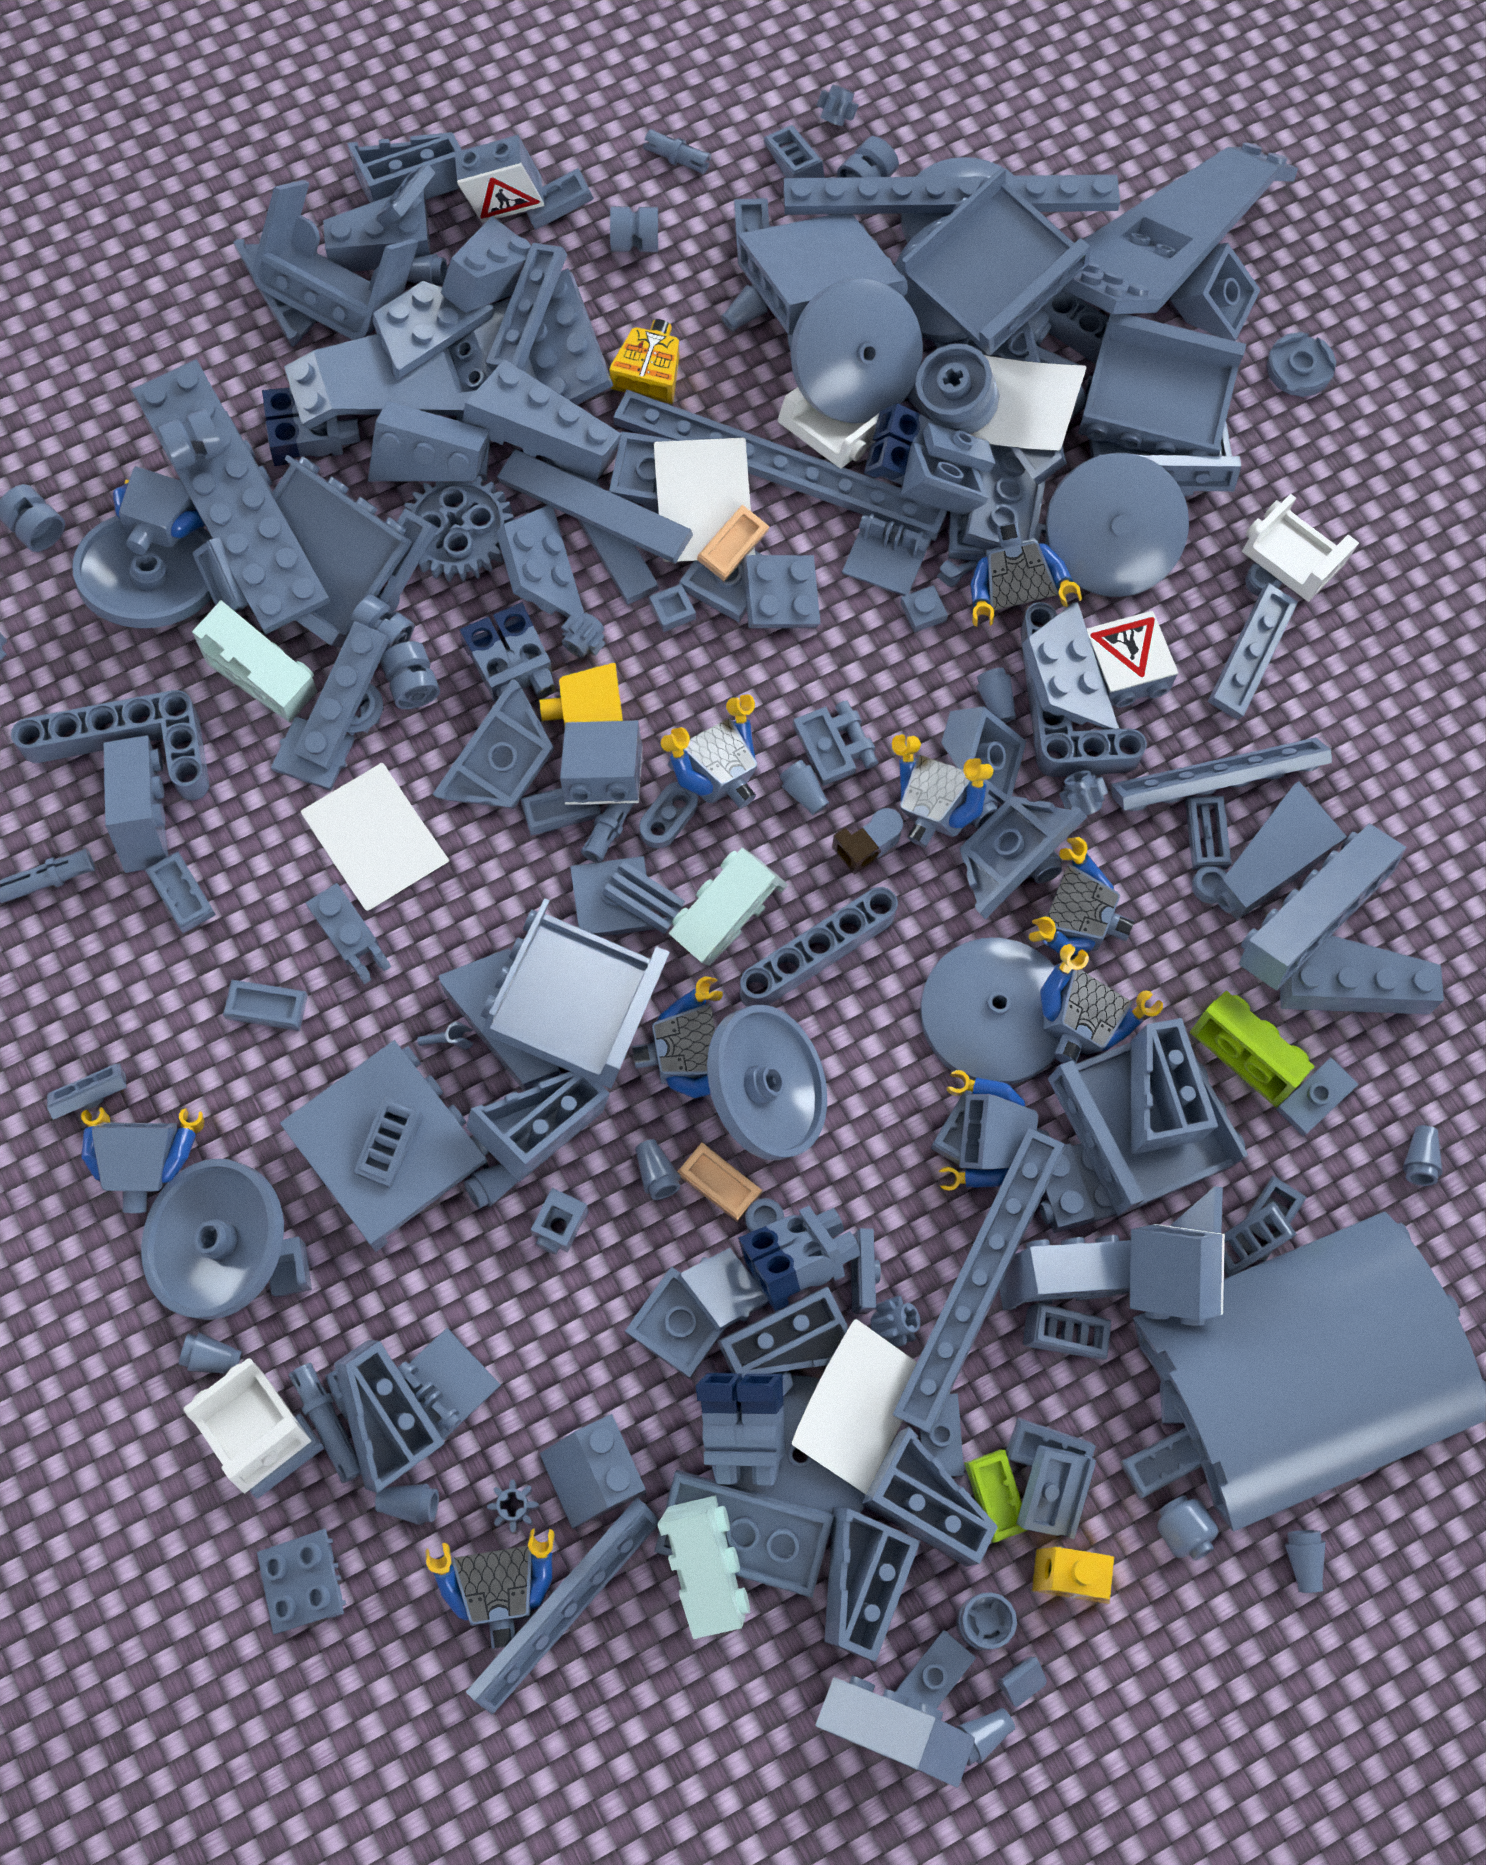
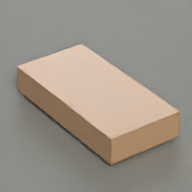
M741 505L698 554L697 560L721 580L725 581L742 562V559L764 537L770 526L745 506Z
M704 1143L697 1147L677 1171L682 1179L737 1223L747 1212L748 1207L762 1193V1189Z

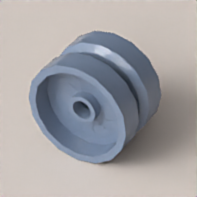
M949 344L937 348L924 359L919 367L915 385L919 400L924 407L928 419L940 424L944 428L948 427L954 431L961 430L968 434L979 431L991 421L998 409L1000 395L989 361L980 350L967 344Z

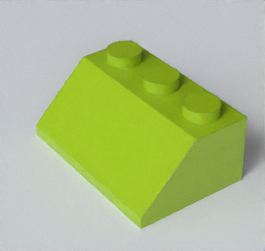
M1227 990L1205 1010L1189 1032L1276 1108L1315 1067L1309 1062V1057L1302 1049L1288 1044L1279 1036L1280 1033L1273 1024L1266 1020H1260L1250 1011V1006L1244 999L1237 995H1231Z

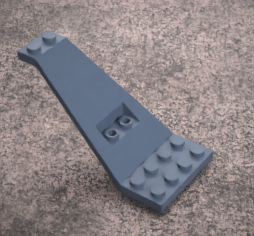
M1244 142L1242 147H1227L1083 239L1091 246L1089 264L1066 284L1062 290L1111 314L1157 313L1274 181H1294L1298 168L1287 164L1288 158L1276 153H1268V155L1261 153L1262 147L1252 143Z
M567 268L560 273L523 371L577 405L614 385L574 275ZM511 299L490 304L494 307L491 319L399 380L393 374V364L389 355H386L384 352L382 338L377 334L313 350L287 364L284 368L302 425L310 430L338 414L380 415L387 401L435 415L463 416L465 403L494 371L488 367L486 361Z

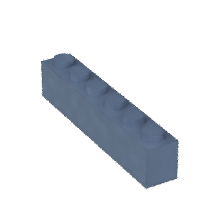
M1370 823L1358 834L1353 831L1343 843L1339 853L1335 850L1332 851L1324 861L1322 869L1320 871L1314 869L1307 876L1300 891L1293 889L1284 900L1279 911L1275 908L1270 911L1259 931L1253 928L1246 935L1241 944L1244 952L1238 965L1277 991L1395 872L1407 847Z

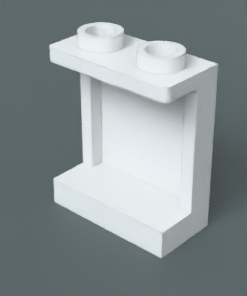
M797 387L785 396L777 422L841 469L850 461L859 460L866 449L875 443L872 439L879 414L866 423H847L834 420L813 408Z
M1290 494L1282 503L1276 500L1265 513L1263 521L1258 518L1250 526L1245 534L1249 540L1242 552L1309 602L1346 564L1359 542L1347 535L1336 546L1291 512L1290 508L1295 502L1296 497Z
M250 1358L241 1364L233 1366L226 1373V1376L209 1389L198 1393L192 1402L183 1409L186 1415L196 1424L223 1464L221 1468L228 1479L244 1494L311 1442L309 1436L266 1375Z

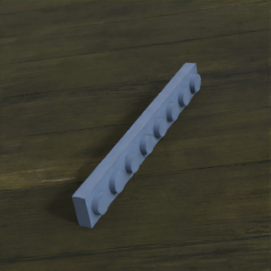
M1028 1128L892 1414L894 1417L931 1434L1062 1156L1065 1143Z

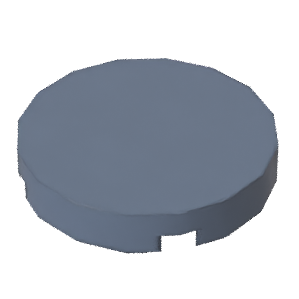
M1298 332L1287 334L1276 341L1269 352L1266 368L1269 378L1277 388L1290 395L1304 397L1315 395L1327 387L1334 375L1336 359L1333 350L1324 340L1318 337L1315 340L1312 337H1308V333Z

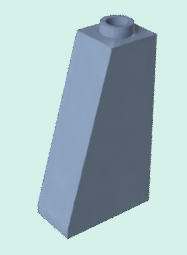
M1300 781L1292 786L1214 891L1219 893L1216 897L1219 906L1226 913H1231L1236 921L1327 858L1332 851H1336L1347 837Z
M510 948L438 975L444 994L523 1091L535 1088L540 1082L560 1075L557 1065L482 1034L487 1020L481 1017L484 1005L489 995L497 997L500 991L499 988L495 987V984L503 966L511 968L514 960L509 958Z

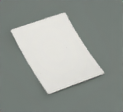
M984 355L989 361L999 391L998 409L987 425L970 435L987 440L989 444L1040 450H1061L1086 366L1027 362Z
M745 438L662 441L654 443L659 515L690 528L693 533L691 540L678 561H696L698 554L741 505L751 511ZM755 547L748 555H755Z
M384 763L378 764L301 810V814L366 911L371 910L449 862L448 857L424 825Z
M857 1319L853 1320L816 1386L798 1425L792 1445L866 1494L902 1423V1420L894 1417L892 1414L917 1362Z

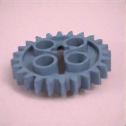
M478 476L473 482L448 481L444 483L443 481H436V486L433 488L429 484L423 483L425 490L423 495L417 492L412 493L416 504L405 503L404 506L407 510L439 528L418 563L423 573L431 568L433 578L436 579L442 572H445L448 582H451L454 574L459 573L462 582L466 581L467 572H472L476 578H479V568L484 567L491 572L492 566L490 561L492 559L498 562L503 561L496 531L503 524L514 520V516L511 514L510 502H505L504 492L502 490L496 492L492 481L484 486L482 476ZM454 503H462L457 507H449ZM488 521L484 526H476L479 522ZM460 546L466 547L463 551H453L454 549Z

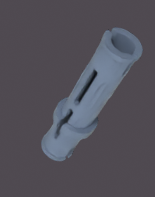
M85 848L59 859L52 857L46 859L45 864L0 880V904L52 885H55V887L62 886L66 880L95 871V864L90 852Z
M311 1362L296 1368L288 1376L304 1405L301 1409L305 1416L309 1415L321 1442L334 1464L341 1483H346L358 1477L361 1471L353 1445L335 1413L332 1405L334 1399L331 1393L327 1394L324 1387H322Z

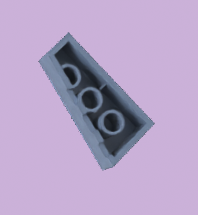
M505 359L465 403L462 420L463 423L489 430V440L501 445H503L504 441L524 448L523 453L535 458L537 455H542L554 460V465L595 481L598 480L615 459L621 438L620 432Z

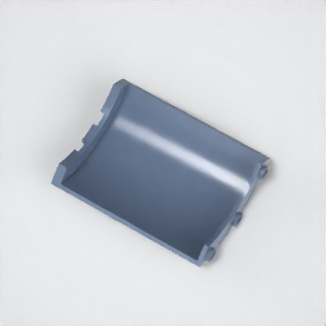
M1385 1211L1225 1278L1223 1314L1205 1319L1204 1325H1185L1180 1323V1317L1170 1316L1168 1319L1147 1318L1145 1313L1133 1317L1140 1349L1156 1370L1163 1384L1172 1382L1182 1400L1176 1404V1407L1191 1439L1200 1438L1207 1459L1202 1461L1201 1465L1209 1486L1214 1508L1233 1532L1486 1421V1382L1481 1377L1472 1348L1458 1319L1460 1316L1458 1304L1451 1295H1446L1432 1269L1411 1241L1410 1234L1405 1225L1402 1223L1397 1224Z

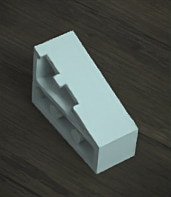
M222 600L192 631L207 665L289 723L317 693L312 678L314 674L305 664L292 660L279 646L268 640Z
M741 848L738 853L736 851L731 852L724 859L720 866L723 869L714 881L711 879L707 880L696 894L698 897L697 901L690 909H682L672 921L674 928L669 934L701 963L709 966L742 933L740 929L753 914L758 917L765 910V906L762 903L776 888L782 893L788 886L769 867L744 848Z
M716 1495L669 1506L657 1525L661 1536L668 1534L673 1555H669L668 1560L671 1570H677L681 1586L679 1595L693 1639L742 1628L746 1618L745 1614L750 1613V1605L745 1588H738L735 1573L740 1572V1565L735 1547L728 1548L725 1532L730 1531V1525L725 1506L718 1507Z

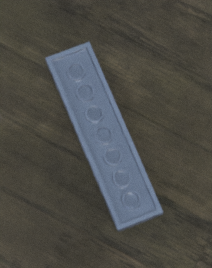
M197 359L131 389L175 471L176 468L157 426L175 419L182 423L186 422L188 414L204 408L207 409L225 453L208 460L201 456L197 457L195 465L176 471L212 539L220 537L229 557L230 570L264 634L266 635L329 604L330 599Z

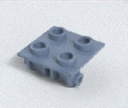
M874 514L863 515L859 525L860 531L842 570V574L905 596L909 594L932 538L925 536L924 532L917 533L904 528V525H895L893 521L889 523L875 518Z
M448 1328L440 1333L409 1364L405 1361L397 1368L442 1440H445L501 1386Z
M326 1529L257 1552L273 1635L324 1618L329 1619L344 1614L343 1606L346 1605V1600L342 1599L340 1585L337 1583L341 1580V1576H336L335 1574L338 1563H333L334 1556L331 1547L333 1539H328Z

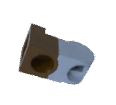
M880 809L873 815L870 823L851 835L846 827L833 836L832 848L855 875L899 842L903 828V819L893 809Z

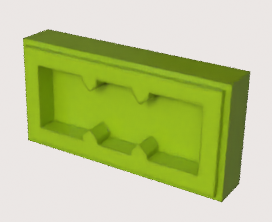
M998 1450L964 1462L976 1502L998 1526L991 1542L995 1543L1027 1531L1016 1524L1022 1502L1005 1450Z

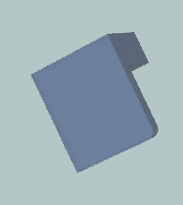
M299 1236L283 1239L277 1266L269 1280L271 1294L274 1297L312 1290L306 1245Z

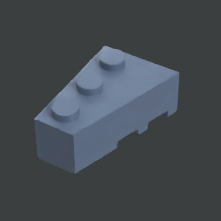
M1109 1235L1095 1239L1096 1243H1085L1083 1237L1062 1240L1061 1245H1050L1049 1240H1036L1026 1243V1249L1015 1254L999 1287L1003 1311L1016 1309L1017 1306L1032 1301L1051 1305L1053 1304L1052 1300L1076 1298V1301L1130 1293L1131 1240L1119 1241L1118 1235Z
M833 1507L834 1516L831 1531L824 1642L862 1659L876 1662L918 1550L920 1540L849 1508Z

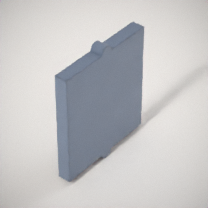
M295 716L285 739L282 738L279 741L281 747L271 769L272 771L331 791L341 768L346 767L345 759L355 739L351 735H345L328 770L293 753L308 721Z
M731 1248L709 1259L703 1257L699 1264L687 1269L678 1276V1279L718 1331L740 1319L746 1321L749 1314L769 1304L761 1287L758 1286L757 1282Z

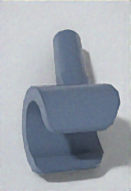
M947 560L941 565L940 570L942 572L937 577L947 586L954 587L964 574L976 568L978 561L971 560L957 567L952 561Z
M453 1022L447 1027L446 1032L420 1036L417 1038L419 1046L451 1043L466 1050L473 1045V1042L461 1037L465 1032H471L473 1029L460 1022Z

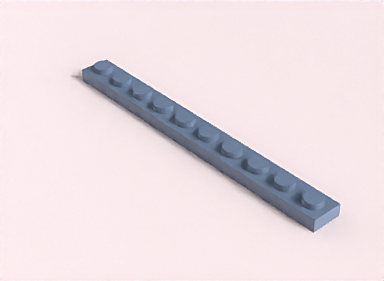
M1117 175L1006 176V182L1039 212L1118 211L1120 195ZM986 176L784 178V215L952 213L956 204L965 197L969 198Z
M626 390L613 417L614 425L642 435L679 441L745 438L749 474L862 515L874 514L875 518L889 523L893 521L897 526L904 525V528L917 533L924 532L925 536L931 537V540L936 541L948 513L947 510L902 496V488L846 468L840 469L830 462L630 390Z

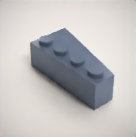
M1332 935L1280 987L1281 1009L1430 1014L1444 1001L1440 964Z

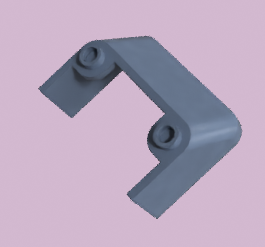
M301 180L275 186L252 273L255 284L265 293L350 339L355 340L369 336L375 329L372 323L373 312L403 293L419 241L412 238L385 246L380 266L374 270L371 281H368L317 253L320 241L318 228L311 220L301 215L309 182Z

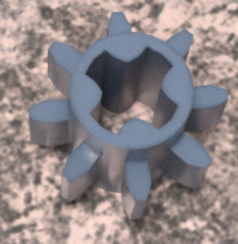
M832 84L829 92L826 90L821 91L816 104L817 107L823 109L820 117L839 126H843L845 119L853 120L859 104L852 102L855 93Z
M583 613L582 616L579 615L577 618L570 615L561 627L564 631L562 636L565 637L562 640L563 646L579 658H583L585 655L588 656L589 653L596 656L606 644L603 641L605 636L602 634L605 630L604 626L590 614Z
M1083 770L1073 773L1065 779L1064 791L1059 793L1065 809L1072 808V806L1079 807L1085 815L1093 814L1101 809L1103 806L1102 802L1105 800L1103 795L1108 793L1102 777L1096 778L1095 774L1091 775L1090 771Z
M901 1296L876 1304L878 1312H875L871 1317L872 1331L888 1340L895 1347H900L916 1340L914 1333L920 1328V1316L914 1305L911 1303L903 1304Z
M511 1479L509 1489L502 1492L500 1488H494L498 1499L496 1503L487 1505V1509L498 1511L499 1516L494 1522L496 1527L501 1526L507 1521L510 1523L511 1532L516 1533L517 1523L524 1521L530 1526L533 1525L528 1514L530 1509L539 1508V1503L528 1501L527 1497L532 1492L530 1485L521 1492L517 1490L515 1480ZM511 1496H516L517 1500L524 1504V1508L517 1509L515 1517H511L510 1513L503 1509V1504L510 1503Z

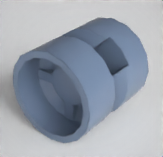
M871 136L857 148L855 154L851 155L838 168L837 177H891L899 168V160L893 148L886 141L879 137Z
M611 206V252H630L632 247H637L639 252H658V207H639L636 212H633L629 206Z
M206 408L188 414L186 422L182 423L175 419L157 426L176 471L195 465L197 457L201 456L208 460L225 453Z
M22 484L15 486L0 499V520L32 552L48 549L63 534L65 520L49 504H46L45 500L30 485Z
M370 594L352 612L346 625V632L349 634L354 621L384 633L390 637L385 649L386 651L394 645L408 642L413 634L415 625L399 612L390 613V606L375 595Z
M416 641L403 642L384 651L380 663L386 679L390 682L389 688L395 705L398 708H419L429 704L439 696L440 688L434 672L430 669L431 663L422 643Z
M990 1592L981 1593L966 1600L958 1610L956 1624L961 1639L971 1648L982 1651L997 1649L1007 1644L1015 1634L1017 1619L1016 1612L1011 1603L1002 1595Z

